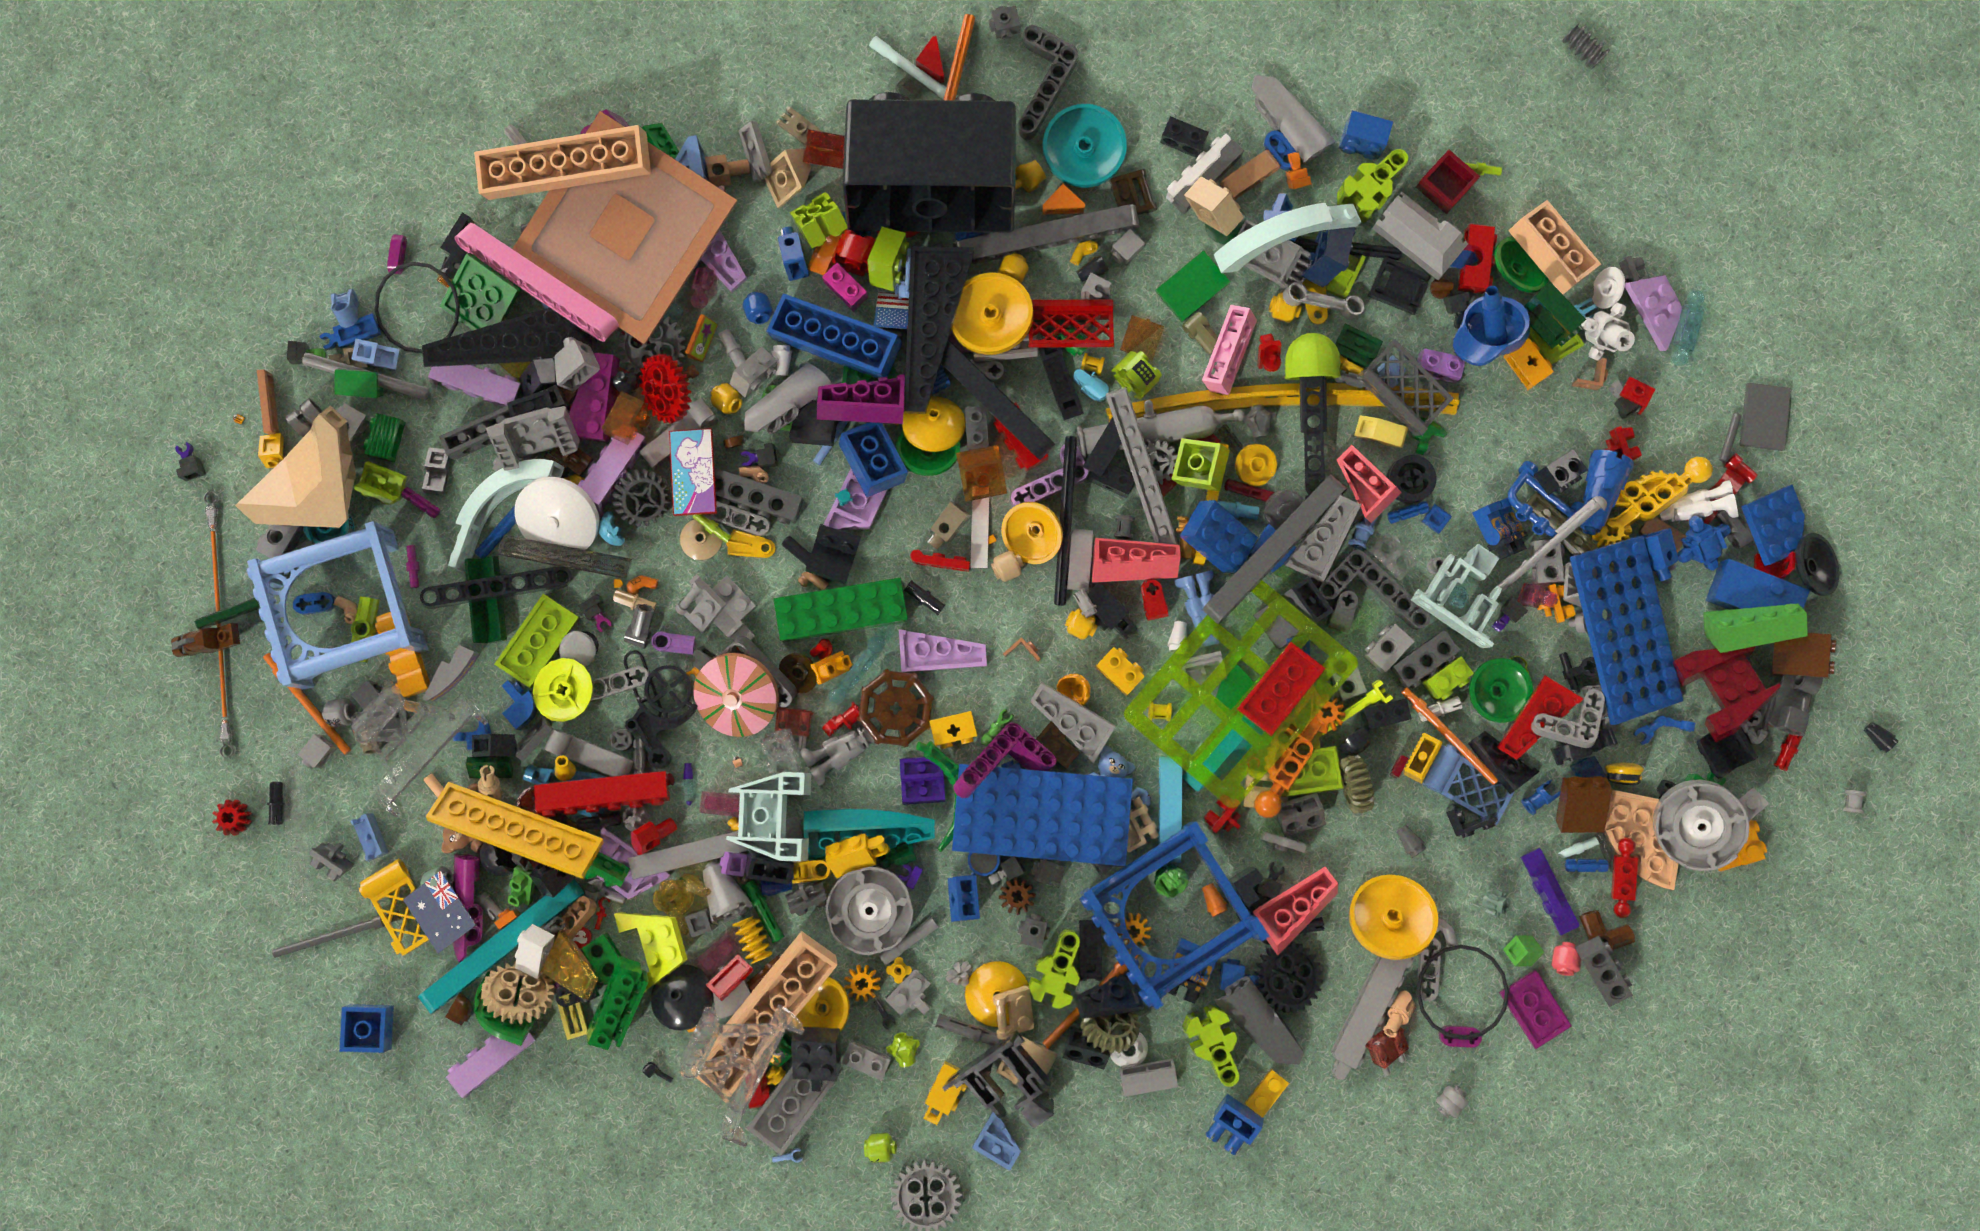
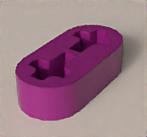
M393 234L391 237L387 261L388 272L392 271L396 266L404 264L407 238L404 235ZM403 269L398 270V271H397L396 273H394V274H399V275H401L402 272H403Z
M1448 1025L1442 1027L1446 1032L1450 1030L1451 1033L1458 1035H1470V1031L1473 1034L1480 1032L1476 1028L1469 1026ZM1439 1032L1440 1041L1450 1047L1473 1048L1477 1047L1482 1041V1036L1472 1039V1043L1468 1039L1451 1038L1450 1042H1448V1039L1444 1038V1034Z

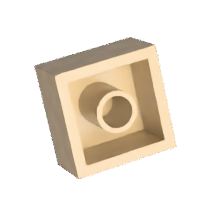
M1200 177L1184 194L1199 220L1226 236L1244 218L1240 212L1241 207L1232 198V192L1226 187L1220 188L1212 179L1208 181Z

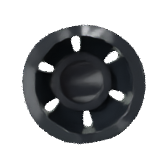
M1364 723L1340 745L1342 752L1347 755H1357L1369 747L1372 736Z

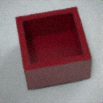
M1448 149L1419 181L1416 188L1445 214H1448L1474 186L1480 176Z

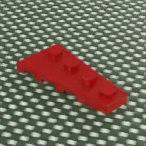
M1544 675L1497 748L1517 760L1541 737L1535 734L1531 728L1535 716L1547 714L1558 718L1565 717L1584 698ZM1540 722L1541 728L1545 727L1544 722Z

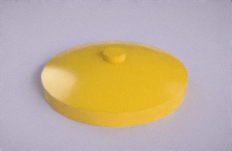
M984 273L970 278L965 283L951 329L955 338L965 348L979 354L995 355L1011 350L1027 336L1032 326L1033 305L1030 295L1019 281L1005 274Z
M1381 875L1366 881L1358 888L1350 905L1349 922L1355 937L1368 951L1382 958L1402 960L1420 954L1430 945L1438 927V911L1430 894L1417 882L1400 875Z

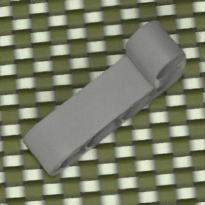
M702 398L694 401L689 406L690 409L687 410L689 413L682 420L677 421L640 451V454L653 470L659 468L670 459L669 431L711 428L710 425L713 426L718 422V418Z
M556 729L551 731L544 750L559 756L564 755L571 760L610 776L629 775L634 763L629 758L609 750L607 751V749Z

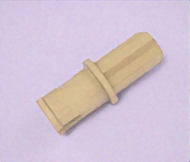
M619 589L615 591L613 596L615 602L629 606L631 610H634L637 604H647L655 610L654 607L657 604L656 602L639 597V594L635 596Z

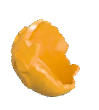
M1068 674L1059 679L1056 686L1057 691L1082 706L1089 701L1091 687L1085 677L1080 674Z

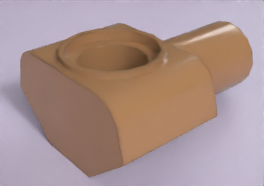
M725 154L704 157L708 181L715 186L731 185L730 177L750 174L748 159L727 162ZM715 167H720L724 172L722 175H715L712 170Z

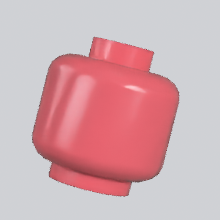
M1562 942V945L1554 948L1552 967L1556 969L1558 974L1574 976V973L1580 971L1582 960L1575 949L1576 945L1574 943Z

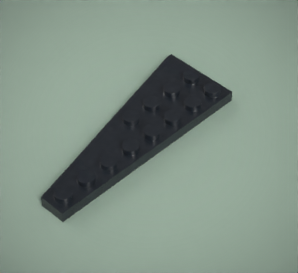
M911 246L904 393L905 414H926L974 256V247Z

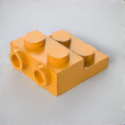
M1751 819L1749 821L1748 839L1737 854L1738 857L1726 866L1719 868L1718 871L1766 859L1764 854L1767 853V848L1763 841H1759L1757 833L1760 832V828L1755 820Z

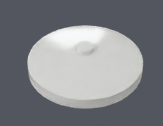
M559 477L538 478L530 482L521 491L515 503V519L520 532L531 545L548 555L555 557L576 556L588 549L597 537L600 524L597 508L590 496L582 488L569 480Z

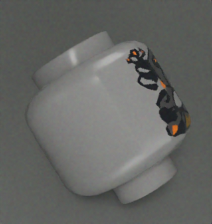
M345 698L328 701L322 712L325 722L334 728L351 725L357 715L355 705Z

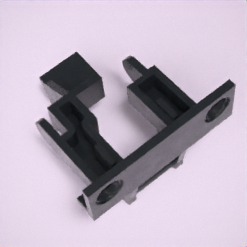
M1017 1030L951 1075L942 1087L946 1091L953 1085L958 1088L965 1083L986 1110L990 1108L998 1118L1002 1119L1006 1116V1111L999 1100L1003 1097L1004 1092L990 1076L993 1062L1001 1058L1017 1077L1016 1085L1025 1094L1018 1099L1014 1108L1018 1110L1023 1107L1020 1112L1034 1129L1054 1115V1100L1052 1098L1049 1099L1048 1092L1043 1093L1045 1088L1051 1086V1081L1021 1044L1025 1040Z

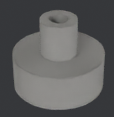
M1577 612L1575 619H1569V626L1576 627L1578 633H1588L1583 612Z

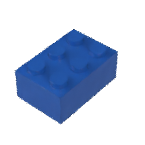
M869 422L841 433L839 446L866 498L905 482L908 471L882 423Z
M1215 500L1200 501L1180 535L1182 539L1223 573H1236L1244 564L1258 539L1255 534Z

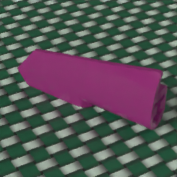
M454 853L453 890L467 912L471 909L469 915L476 924V926L470 929L467 937L466 932L453 942L455 955L458 962H461L467 956V946L477 944L482 938L483 911L479 905L474 903V882L480 880V858L470 854L457 856V853Z

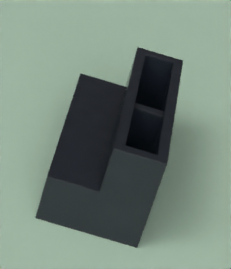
M1249 866L1229 879L1244 905L1249 907L1260 899L1253 889L1255 885L1264 880L1257 868Z

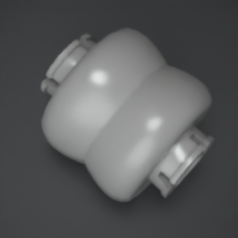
M1455 1085V1088L1446 1086L1443 1093L1436 1098V1103L1439 1105L1437 1110L1447 1118L1450 1115L1457 1118L1462 1109L1469 1103L1465 1098L1467 1094L1457 1085Z

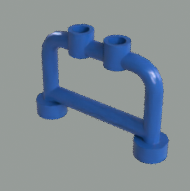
M1525 461L1518 470L1520 475L1508 491V500L1517 510L1515 517L1519 521L1524 522L1528 519L1534 524L1532 531L1535 534L1543 535L1546 533L1553 538L1558 533L1550 526L1549 521L1544 517L1537 516L1530 505L1523 504L1517 499L1516 494L1526 482L1568 516L1567 520L1583 507V503L1574 502L1569 507L1553 493L1548 496L1540 483L1534 478V474L1538 472L1537 466L1530 461Z

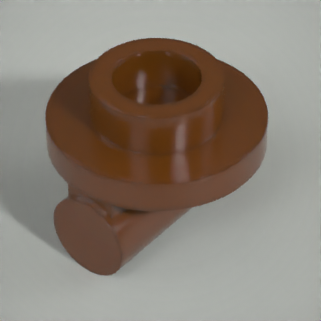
M1445 278L1435 279L1431 282L1430 292L1435 298L1444 299L1453 290L1454 284Z

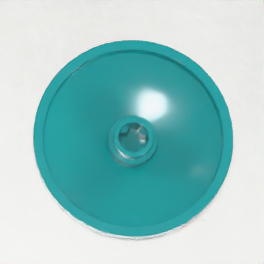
M1077 104L1067 107L1053 117L1045 130L1043 155L1046 164L1058 179L1071 186L1088 188L1107 182L1119 171L1126 155L1127 140L1121 123L1111 112L1097 105Z

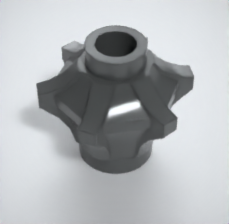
M1263 404L1251 406V411L1244 416L1242 421L1249 426L1253 437L1265 436L1270 434V424L1275 417V412L1266 410Z

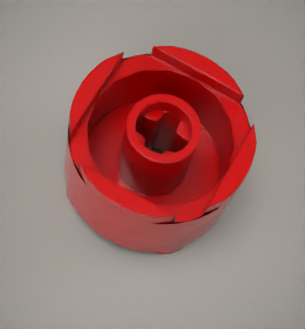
M845 230L844 234H841L832 262L843 265L842 268L846 272L858 276H864L865 273H868L869 276L868 258L876 239L870 236L862 237L856 235L851 230Z

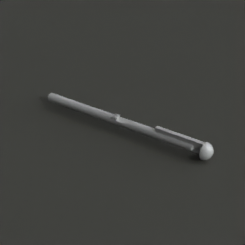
M1601 496L1593 497L1555 530L1558 533L1540 548L1528 561L1525 559L1521 566L1497 585L1502 588L1501 593L1600 508L1605 510L1607 507L1606 500Z

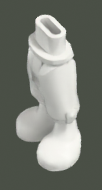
M1730 480L1722 482L1719 487L1709 491L1707 489H1700L1684 495L1660 513L1661 521L1672 519V522H1674V518L1676 521L1689 520L1693 516L1706 517L1716 510H1725L1732 518L1739 517ZM1721 498L1715 501H1710V499Z

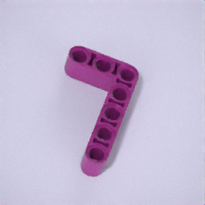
M1013 722L1008 723L955 782L953 789L959 797L968 798L1008 754L1027 770L1049 772L1056 764V757L1020 725Z

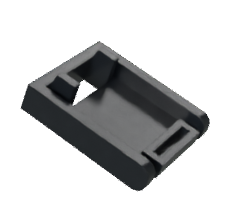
M1385 256L1368 297L1415 315L1417 310L1411 306H1419L1428 283L1420 279L1429 281L1431 276ZM1383 270L1390 272L1385 288L1378 285Z

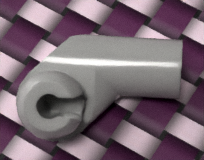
M1438 918L1436 932L1440 930L1443 932L1448 947L1458 945L1453 927L1444 919Z

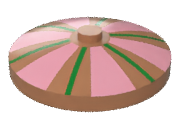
M726 653L714 657L700 670L694 684L695 704L698 705L697 709L700 715L712 728L729 736L745 737L758 733L773 719L778 708L779 693L772 674L761 662L745 654Z

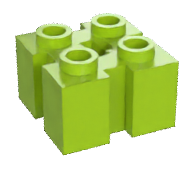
M827 192L812 199V203L806 206L803 204L790 212L800 233L811 248L823 245L828 236H839L847 229V224L838 206L832 201Z

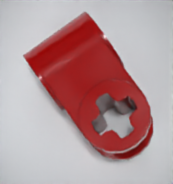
M1154 579L1145 580L1141 585V593L1147 621L1168 617V608L1161 584ZM1149 583H1151L1153 586H1156V590L1153 591V594H1151V592L1146 591V588L1149 587Z

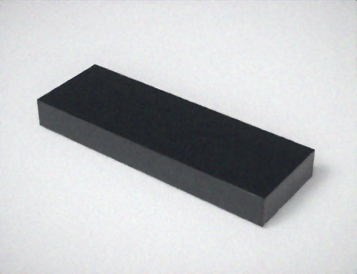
M1113 417L1083 465V468L1102 478L1122 445Z

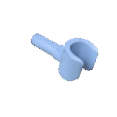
M794 1148L790 1153L772 1157V1161L774 1163L792 1160L795 1163H799L803 1160V1157L795 1159L793 1154L801 1151V1149Z

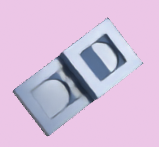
M355 339L352 360L396 371L400 349Z

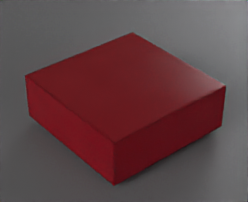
M1403 755L1398 756L1389 773L1390 776L1396 779L1399 778L1409 758Z

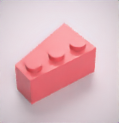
M1353 445L1337 459L1356 500L1361 504L1360 507L1365 518L1370 523L1402 493Z

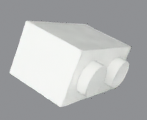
M533 924L526 931L523 930L517 940L519 946L515 953V968L538 979L550 965L555 935Z

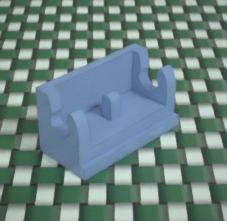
M373 813L364 814L361 818L350 821L355 827L366 855V861L370 862L389 853Z

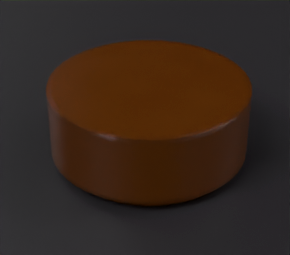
M739 435L724 440V447L730 449L745 444L744 436Z

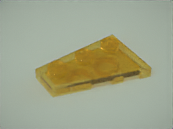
M559 931L540 972L582 999L589 1000L598 979L588 964L582 961L577 954L578 950L576 947L570 944L567 934Z

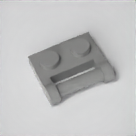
M696 579L692 584L693 588L683 601L678 602L675 609L703 633L727 604L705 581ZM699 593H702L704 597L693 610L690 604Z

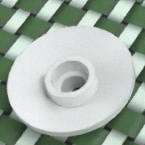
M1608 267L1598 274L1593 283V303L1598 308L1608 309L1619 301L1625 287V277L1620 269Z

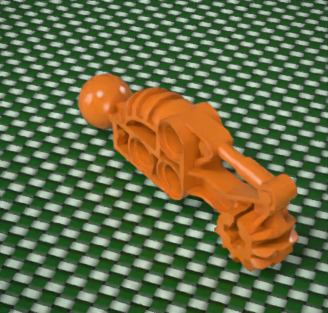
M1312 686L1296 705L1291 716H1288L1276 731L1274 738L1270 742L1271 747L1267 748V757H1264L1266 762L1264 770L1269 773V778L1273 785L1269 791L1260 792L1254 800V808L1260 816L1272 818L1280 812L1282 808L1280 797L1284 791L1287 793L1290 791L1312 757L1313 745L1311 742L1318 732L1327 734L1329 726L1333 731H1336L1335 723L1342 726L1343 721L1340 718H1344L1345 713L1339 711L1344 706L1343 704L1335 706L1338 701L1337 698H1334L1331 703L1329 702L1328 695L1320 696L1316 692L1315 687ZM1311 699L1310 720L1302 732L1298 734L1295 720ZM1331 711L1330 716L1323 718V712ZM1281 734H1288L1291 740L1288 743H1282L1279 741V736ZM1305 745L1309 748V753L1301 755L1298 753L1297 748ZM1294 763L1298 769L1294 773H1289L1285 769L1286 765Z

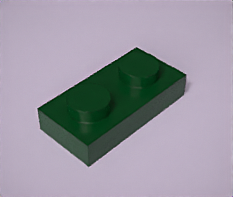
M510 756L467 757L465 762L469 778H481L480 769L485 765H488L489 771L490 766L494 768V775L497 778H512L513 776Z

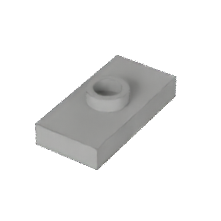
M1262 832L1260 839L1276 844L1275 849L1287 852L1289 848L1305 853L1306 844L1269 832Z

